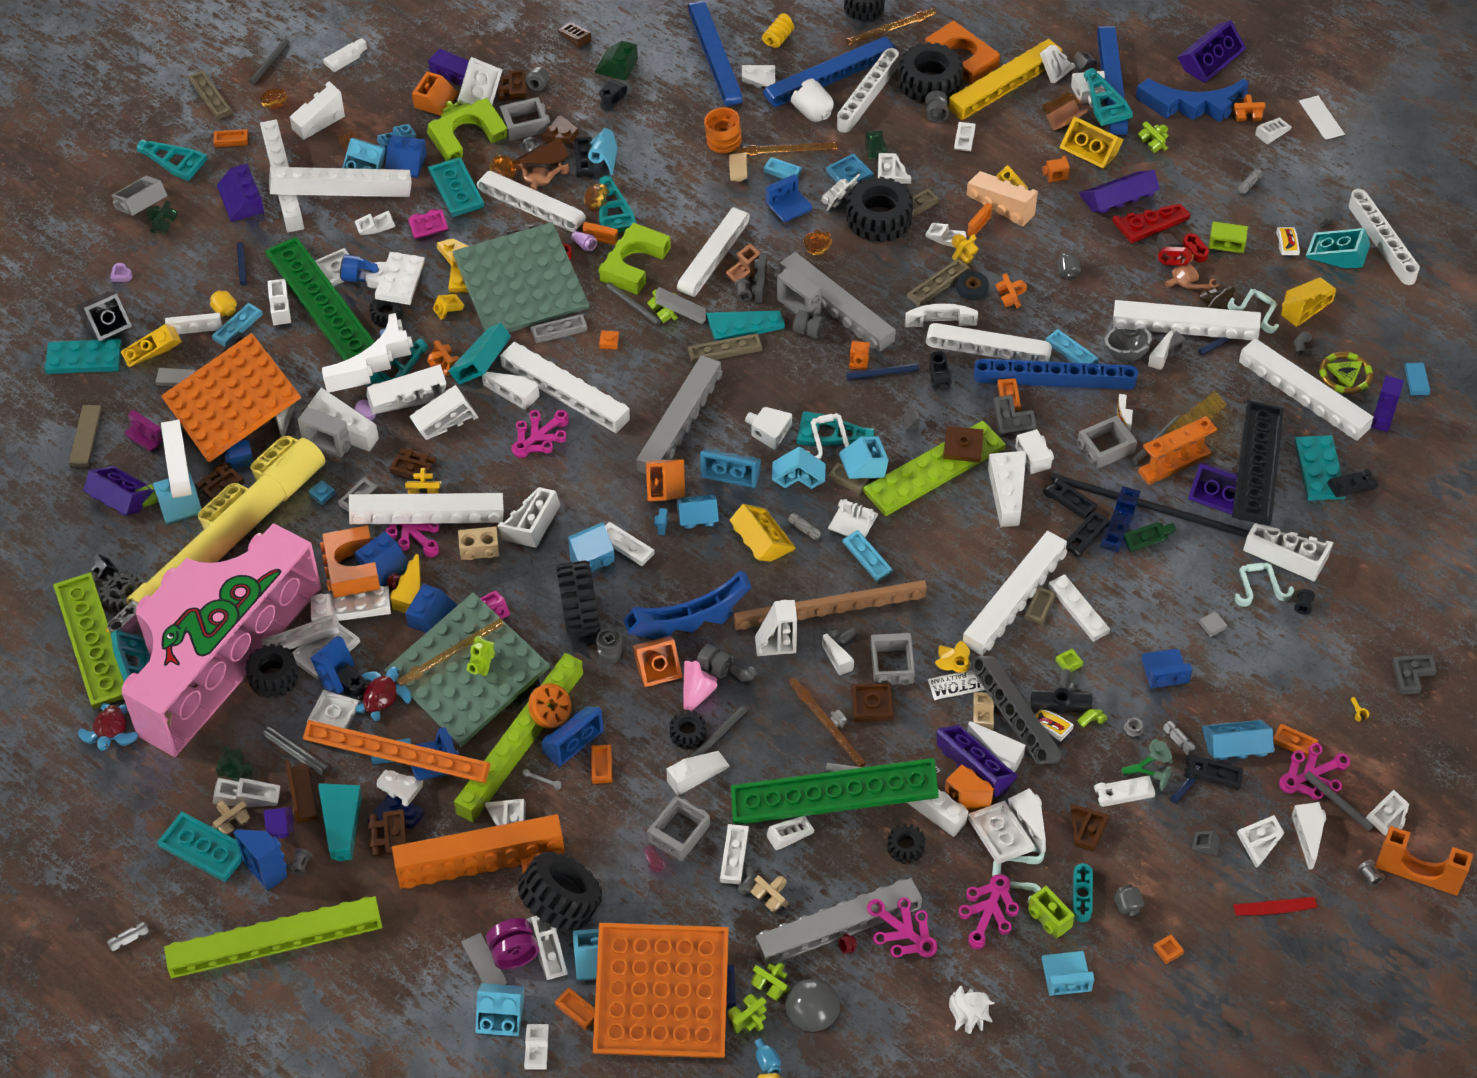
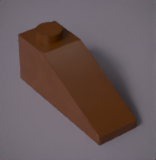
M557 137L513 160L512 163L520 165L555 164L556 166L559 165V162L563 163L564 158L569 155L561 138Z

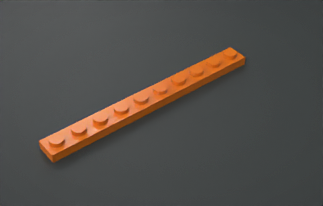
M308 720L303 740L485 784L491 766L489 762Z

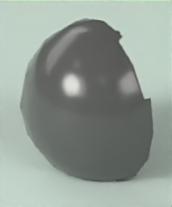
M1115 327L1105 337L1107 351L1114 358L1123 362H1132L1144 357L1152 342V335L1146 328H1137L1136 332L1130 334L1126 333L1123 328Z
M807 979L796 983L787 994L784 1008L786 1017L795 1026L803 1031L815 1032L824 1030L834 1023L839 1015L841 1005L836 991L830 984L818 979Z

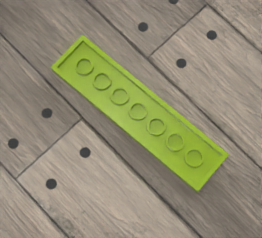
M983 420L970 427L984 429L981 462L988 459L989 454L998 453L1005 449L1006 444ZM945 442L886 474L885 477L879 478L863 487V492L886 517L976 466L979 462L943 459Z
M90 572L53 584L92 709L101 707L103 703L110 704L124 699L122 695L124 681L113 652L111 634L106 632L108 622L92 573Z

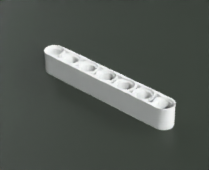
M889 48L884 51L838 112L837 129L840 132L847 133L852 130L896 71L899 63L898 50Z
M487 171L477 182V187L481 192L543 220L553 222V224L568 231H576L586 220L585 214L579 209L495 172Z
M1362 189L1353 190L1349 209L1361 226L1365 228L1368 236L1400 281L1406 285L1414 284L1419 272L1418 263L1367 192Z
M735 207L729 211L677 284V291L692 297L698 294L747 226L750 213Z
M933 323L929 326L926 337V344L933 348L1006 360L1049 362L1052 345L1047 341Z
M180 420L161 422L172 498L192 495Z

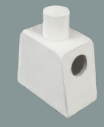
M1097 71L1105 79L1104 71ZM1073 73L1071 88L1079 103H1089L1090 107H1092L1088 84L1083 76L1084 73ZM1102 86L1094 88L1096 94L1105 92Z
M764 407L758 415L749 412L745 422L751 424V435L776 450L792 427V414Z

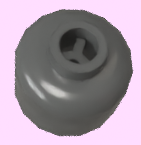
M542 67L532 68L526 76V85L532 91H542L549 82L548 72Z
M1073 253L1062 254L1057 260L1059 276L1066 278V280L1076 279V276L1081 273L1079 257Z
M1132 884L1116 890L1117 893L1114 895V901L1121 915L1128 914L1129 918L1139 915L1141 913L1140 909L1145 905L1139 888L1132 887Z

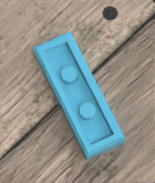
M250 303L246 304L212 335V339L227 347L239 333H243L263 315L262 310Z
M1059 329L1054 331L1045 340L1052 345V348L1073 363H1098L1099 358Z
M859 530L843 539V544L877 583L893 573V569Z

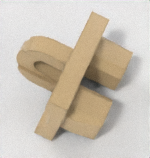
M219 801L216 807L222 816L213 822L212 827L229 836L235 831L230 824L232 820L236 819L241 826L249 822L250 816L246 810L247 805L245 802H240L230 810L223 801Z
M759 875L754 879L757 883L751 890V893L759 901L769 893L772 897L764 905L773 913L777 912L782 906L787 908L790 905L779 894L787 884L783 876L777 877L770 885Z

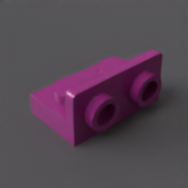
M134 410L128 414L131 427L124 432L125 436L149 452L155 450L163 442L160 426Z

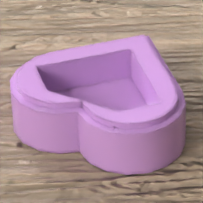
M117 263L112 267L111 282H128L133 278L132 271L126 268L124 263Z
M368 400L357 402L355 411L370 421L376 417V414L372 415Z

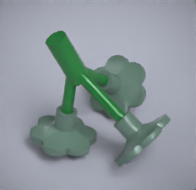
M1153 739L1149 746L1150 756L1139 764L1123 767L1122 772L1124 776L1137 772L1154 776V779L1160 781V790L1163 791L1171 775V766H1168L1163 773L1159 771L1153 772L1143 767L1155 760L1171 764L1173 763L1172 754L1164 741Z

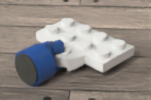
M390 252L386 262L372 263L362 259L360 256L345 254L340 265V279L353 283H358V281L367 282L368 287L377 288L375 299L410 305L425 263V257Z

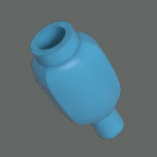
M762 1038L755 1041L758 1048L756 1058L764 1073L779 1074L781 1072L779 1055L773 1047L765 1045Z

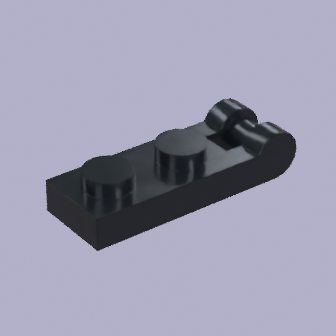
M592 137L575 138L577 177H582V175L594 176L593 162L588 158V153L592 147L590 144Z
M1369 469L1330 478L1327 482L1336 498L1371 491L1379 486L1377 480L1372 478V473Z
M1059 478L1053 480L1052 485L1047 486L1043 490L1046 497L1053 498L1083 520H1086L1097 509L1096 503Z
M1093 511L1066 540V550L1072 551L1076 557L1080 558L1091 543L1109 525L1110 520Z
M1188 755L1186 757L1187 768L1184 771L1186 778H1196L1236 790L1241 788L1243 768L1195 755ZM1196 765L1201 766V769H1195Z

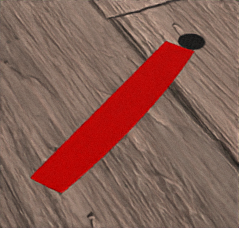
M1315 897L1233 905L1235 915L1279 914L1318 907Z

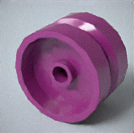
M512 918L502 921L493 926L485 936L488 948L492 951L494 964L499 969L509 970L521 967L532 961L539 953V945L533 936L530 922L524 918Z

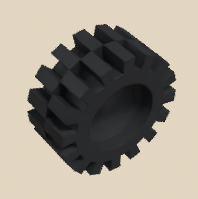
M375 298L372 300L373 303H370L371 320L375 325L378 324V327L382 325L384 328L387 327L389 314L396 313L397 320H402L403 310L401 303L376 300ZM385 309L392 310L388 313H381V311Z
M686 710L687 714L680 711V716L676 713L674 719H671L670 738H672L673 743L676 742L677 747L682 745V749H686V746H689V749H693V745L697 748L699 747V742L702 744L704 738H706L705 719H702L701 714L697 716L696 711H693L692 714H690V710ZM684 726H693L696 729L691 734H684L680 731Z
M903 823V827L900 824L896 825V829L892 828L891 833L888 835L887 851L892 859L896 857L895 861L898 863L901 859L902 864H906V860H909V864H911L913 859L918 861L919 856L922 857L925 848L923 831L920 832L919 827L913 829V824H910V827H907V823ZM901 839H910L914 842V846L906 849L900 847L898 842Z

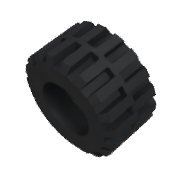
M844 0L845 12L856 20L876 19L884 11L885 0Z
M270 644L267 647L263 645L261 649H255V653H251L249 659L246 660L245 667L252 690L261 697L265 695V698H270L271 696L278 698V695L282 694L284 696L287 691L291 692L293 686L297 684V679H299L294 654L287 647L283 648V645L280 644L278 646ZM280 668L276 673L265 674L269 669Z

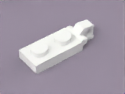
M361 38L355 41V43L348 44L324 58V64L333 72L338 71L360 58V54L367 49L366 41Z

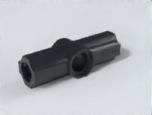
M1058 688L1055 691L1031 690V708L1053 709L1059 714L1066 713L1068 710L1088 711L1092 709V693L1070 692L1066 688Z

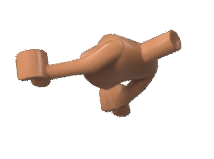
M559 162V166L550 172L545 168L536 167L532 169L529 175L526 165L516 164V169L522 171L524 181L530 184L531 189L536 190L538 186L548 184L556 173H569V163L562 165Z
M1178 265L1172 270L1173 278L1165 281L1167 288L1179 284L1191 290L1214 288L1218 291L1220 284L1215 285V279H1211L1209 284H1192V282L1199 280V274L1192 265Z

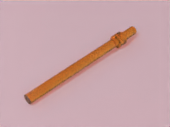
M934 8L918 11L915 15L847 38L846 43L850 45L915 21H923L926 17L935 15L936 11Z
M838 142L772 146L749 145V147H736V154L746 152L750 155H757V153L838 149Z
M497 619L421 666L413 667L410 669L411 672L397 679L399 684L403 686L413 679L417 680L426 671L473 644L476 636L483 638L503 626L502 619Z
M795 677L792 678L789 683L796 690L800 700L805 701L856 765L864 767L865 761L813 700L809 690L803 687Z

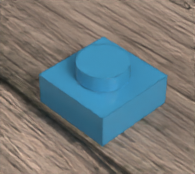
M323 480L308 491L309 496L321 505L336 495L335 490Z
M664 508L659 509V515H655L654 527H657L658 535L666 534L668 514L667 509Z

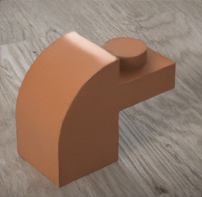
M751 243L737 253L739 262L726 272L727 277L733 283L741 278H755V272L757 271L754 270L755 260H759L760 252Z

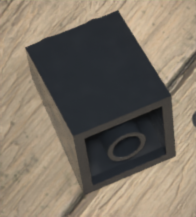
M107 291L76 305L83 323L98 341L132 327L117 293Z

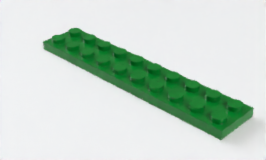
M293 237L265 250V254L281 277L286 280L289 288L343 361L362 353L375 343L297 237Z
M935 758L731 785L734 825L936 799L939 798Z

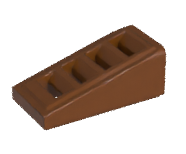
M572 22L558 29V32L578 49L591 42V33Z

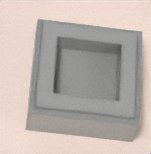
M1216 611L1199 620V624L1210 637L1227 628V624Z

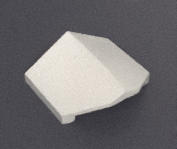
M294 404L275 416L281 436L286 434L294 411Z

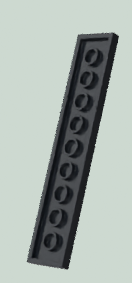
M1247 400L1232 518L1254 522L1259 525H1271L1284 408Z

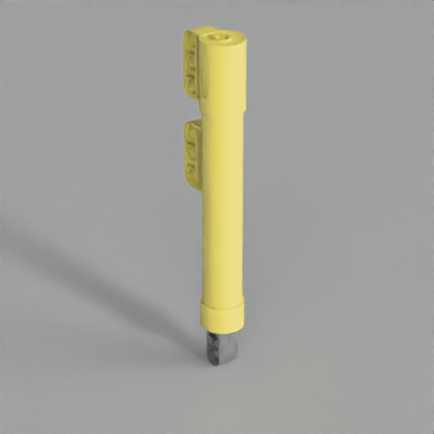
M291 436L280 437L250 466L256 482L250 488L238 483L229 484L200 510L198 518L204 530L147 583L141 584L127 597L128 605L107 625L110 634L117 630L135 635L141 629L136 615L137 605L146 595L152 596L161 586L164 574L170 568L177 569L186 558L198 562L215 563L225 556L282 501H286L325 465V457L320 449L306 438L297 440Z

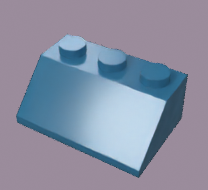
M704 449L700 453L702 478L756 488L761 472V459L711 449Z
M1262 720L1202 726L1208 753L1215 760L1223 761L1233 756L1241 759L1247 758L1248 755L1255 754V756H1267L1268 753L1274 752L1273 728Z

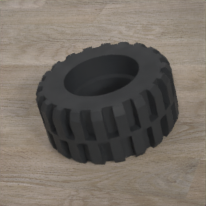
M931 42L917 44L916 47L912 46L900 59L899 86L906 96L908 95L912 100H917L918 103L925 102L928 93L938 90L946 94L948 101L949 97L958 93L961 89L963 62L961 57L956 54V51L949 49L947 45L942 46L936 42L935 44H931ZM923 72H936L939 74L927 75L923 74Z
M871 177L869 180H862L860 184L857 183L849 191L846 221L849 228L853 229V232L856 235H860L862 239L867 238L871 242L892 241L895 237L899 238L909 229L912 223L913 197L905 186L903 187V184L899 181L895 182L892 178ZM880 206L886 207L890 211L874 212L869 210V208Z
M582 560L559 564L556 570L567 636L575 638L598 634L601 630L590 562Z
M544 852L536 855L519 879L518 892L524 906L530 909L531 914L540 918V921L550 924L549 926L553 928L558 927L560 930L574 931L583 928L602 902V889L599 886L598 880L593 877L592 872L585 869L583 864L577 863L575 859L568 858L561 853Z

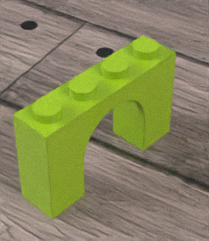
M488 98L479 99L469 106H463L458 111L448 113L438 120L434 119L427 127V134L445 161L458 157L462 158L463 148L453 134L457 126L465 123L479 126L491 144L506 138L508 129Z
M632 223L625 230L621 240L617 241L613 251L609 252L605 262L599 266L600 281L607 284L611 282L617 288L638 295L646 284L645 271L626 264L623 261L624 258L633 253H645L663 260L671 249L670 236Z

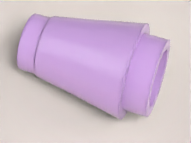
M574 231L571 235V240L584 251H593L597 246V239L593 235Z

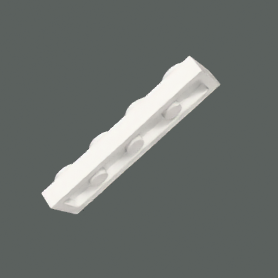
M1065 574L1049 582V589L1056 593L1058 600L1093 642L1109 634L1110 628Z
M336 614L264 638L262 639V646L266 645L267 647L270 644L278 646L280 644L283 645V648L294 649L339 633V620Z

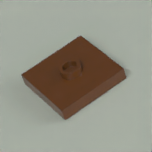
M947 426L943 459L981 463L984 429Z
M891 683L851 684L853 722L894 721Z

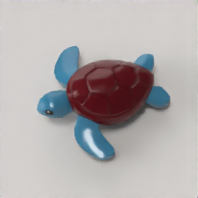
M391 667L386 676H381L380 673L374 671L361 675L364 678V682L370 683L364 691L363 703L359 704L355 709L357 713L367 711L371 713L372 719L378 722L381 718L380 711L391 706L396 699V695L401 697L406 704L411 702L412 698L409 689L404 685L394 683L400 674L398 667Z
M103 703L101 705L102 711L93 722V731L84 729L78 731L79 737L84 742L92 744L97 741V746L101 752L110 746V740L114 739L119 745L125 746L133 743L138 738L137 732L122 733L126 728L124 716L128 712L126 704L118 707Z

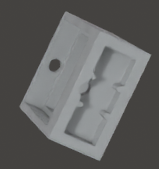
M539 97L499 106L501 119L508 128L507 136L509 141L542 134L550 125L549 115H545L544 103L541 104ZM538 112L540 119L513 124L511 119L512 117Z
M147 175L112 195L114 207L132 216L168 196L161 181Z
M790 266L777 276V300L796 314L799 310L809 312L811 316L813 314H820V287Z
M309 407L299 417L298 424L301 438L310 440L320 450L340 458L343 457L345 452L349 451L351 442L346 421Z
M1114 416L1079 431L1077 445L1087 455L1088 461L1093 463L1096 469L1135 453L1137 440L1120 418ZM1111 432L1119 442V445L1100 452L1091 440Z
M911 633L871 635L870 648L874 684H914L915 669ZM877 652H906V671L879 672Z
M675 796L648 829V842L682 862L710 827V815L705 810L691 805L688 800ZM677 812L698 824L684 844L662 832Z

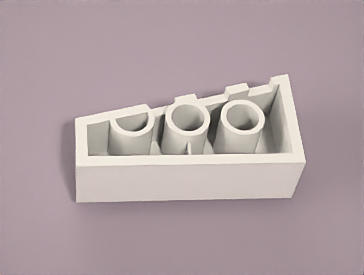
M441 364L367 387L366 396L372 415L430 403L433 399L442 395L446 389V381Z
M320 388L307 406L346 421L350 442L353 446L370 452L379 439L375 423L332 394L327 393L323 388Z
M1026 451L989 454L988 472L1000 528L1019 526Z
M1255 523L1247 536L1243 551L1315 582L1329 557L1334 542L1326 541V543L1317 541L1315 537L1309 536V539L1297 536L1298 533H1283L1278 528Z

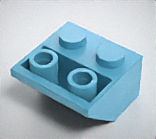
M351 138L342 168L381 169L385 161L387 148L357 138Z
M879 436L860 437L839 453L849 479L885 477L889 459Z
M599 929L573 931L577 981L596 980Z
M481 983L477 991L476 1033L519 1036L524 1006V986Z

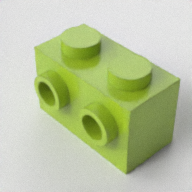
M1213 221L1208 249L1244 254L1248 226Z
M1047 886L1030 897L1029 913L1034 919H1038L1043 924L1048 934H1052L1057 939L1072 928L1075 915Z

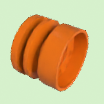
M724 107L714 109L706 115L704 126L709 149L717 153H730L739 148L742 143V134L738 113L733 109Z

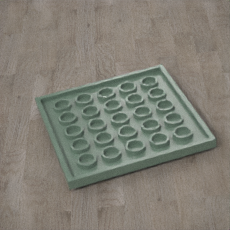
M553 222L452 251L484 331L491 326L502 323L508 332H512L589 309L587 298Z
M472 592L384 670L387 673L391 667H398L400 674L395 683L406 686L411 693V698L441 728L446 727L448 734H451L453 740L462 747L551 667ZM476 636H481L482 639L495 643L493 649L495 657L491 659L489 672L486 676L479 673L475 675L466 670L467 664L470 663L471 646Z

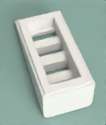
M1279 117L1259 125L1255 135L1266 144H1269L1291 130L1292 127Z
M1169 331L1149 356V367L1159 370L1163 369L1174 335L1173 332Z
M824 634L822 647L838 675L841 676L853 671V658L828 634Z
M800 816L769 826L767 838L774 849L779 850L813 834L815 830L805 816Z

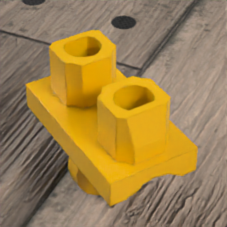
M1008 165L996 175L1000 181L1008 180L1014 186L1022 185L1026 187V190L1028 189Z
M957 234L952 238V245L956 248L952 256L954 261L959 258L962 262L968 264L974 259L973 255L979 250L974 243L977 239L974 234L971 235L969 240L961 234Z
M421 468L420 473H414L413 475L414 479H420V481L405 482L408 494H420V488H427V494H438L439 488L442 487L441 481H426V479H433V473H426L425 468Z

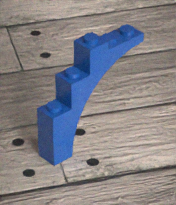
M1147 78L1137 86L1136 99L1164 118H1168L1179 111L1191 120L1205 113L1220 122L1230 116L1232 112L1231 107L1234 106V103L1244 98L1248 93L1249 82L1242 79L1234 85L1223 89L1191 92L1169 88Z
M739 571L726 583L704 596L689 602L662 608L633 607L623 618L628 634L655 640L670 636L676 629L694 633L705 621L723 624L734 613L732 607L752 586L746 572Z

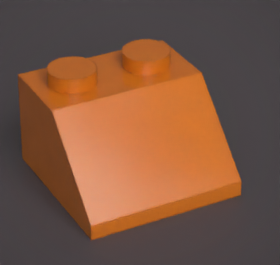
M671 636L632 646L644 687L683 678L675 640Z

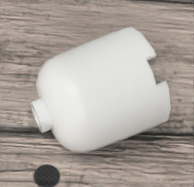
M814 79L806 80L801 84L803 87L798 92L797 90L794 91L791 102L810 121L819 122L829 118L834 105L833 99L819 82Z

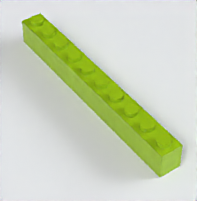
M564 653L541 685L547 683L557 684L569 694L583 675L582 661ZM528 703L484 760L491 763L486 784L469 780L455 799L454 805L457 815L474 823L485 808V803L491 800L544 728L532 719ZM548 703L547 707L552 709L553 705Z
M376 896L363 897L357 901L342 902L332 907H321L311 912H300L290 917H279L269 922H258L255 925L237 927L231 931L216 932L213 935L195 937L184 942H173L170 945L164 946L167 969L172 979L383 927Z

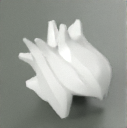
M959 986L956 993L954 992L951 995L949 1008L956 1019V1031L965 1023V1032L971 1034L976 1023L980 1031H983V1020L993 1022L989 1016V1005L994 1004V1002L989 1000L986 993L973 992L972 989H969L965 994L963 987Z

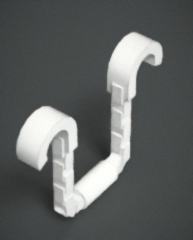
M837 413L819 416L816 419L813 418L810 423L818 450V455L815 457L819 460L822 458L823 452L816 423L822 424L837 419L845 448L849 446L842 416Z

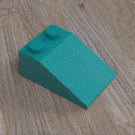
M1365 228L1316 232L1313 234L1306 257L1345 269L1359 268L1364 265L1370 241Z

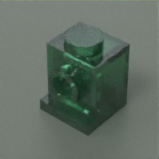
M882 130L865 132V147L869 159L878 158L879 153H886Z

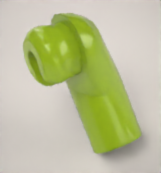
M1090 709L1077 722L1084 728L1091 721H1098L1099 724H1103L1106 722L1107 716L1102 710Z

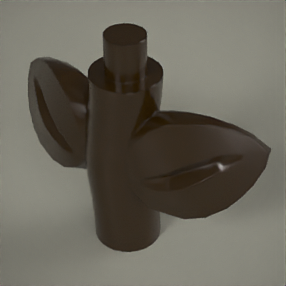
M1230 286L1219 293L1216 289L1209 288L1200 290L1198 296L1203 302L1208 304L1205 308L1229 310L1228 302L1234 297L1233 293L1236 290L1233 286Z

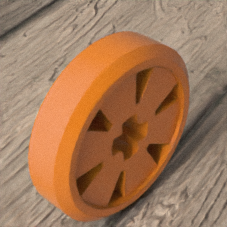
M547 683L537 687L531 693L528 702L532 719L544 728L552 729L559 727L571 715L572 704L570 697L557 684ZM548 703L553 705L552 709L547 707Z

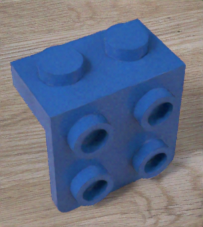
M795 174L766 187L765 202L783 222H789L812 210V205L798 191V177Z
M336 636L310 659L323 687L327 691H332L339 695L344 691V688L336 671L345 663L353 667L354 661L344 639L341 636Z
M1171 649L1142 654L1141 660L1150 689L1190 682L1192 667L1190 663L1184 664L1180 650Z
M446 727L438 729L435 741L415 744L459 755V752L455 751L453 746V737L451 734H448ZM411 766L413 774L418 781L448 775Z

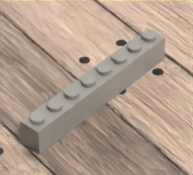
M794 252L780 262V273L790 266L820 287L821 308L830 313L833 318L839 320L846 328L853 331L858 338L869 342L871 348L876 349L880 353L895 342L896 329L798 253Z
M702 355L700 356L636 459L638 472L646 474V461L669 460L673 458L677 445H681L685 432L690 430L691 422L698 417L699 409L705 405L708 394L713 392L716 381L721 379L723 374L721 362Z
M912 878L901 879L888 887H879L872 893L861 894L850 901H842L829 909L823 908L810 916H802L797 921L783 923L773 930H764L756 935V948L765 967H767L770 963L775 964L834 942L845 933L852 935L884 923L885 921L879 916L873 917L866 910L868 902L873 899L881 900L885 905V910L897 918L902 916L901 910L897 907V901L900 898L906 897L910 900V912L921 909L922 897ZM902 900L900 904L903 908H906L907 902ZM873 904L871 910L877 912L878 906Z

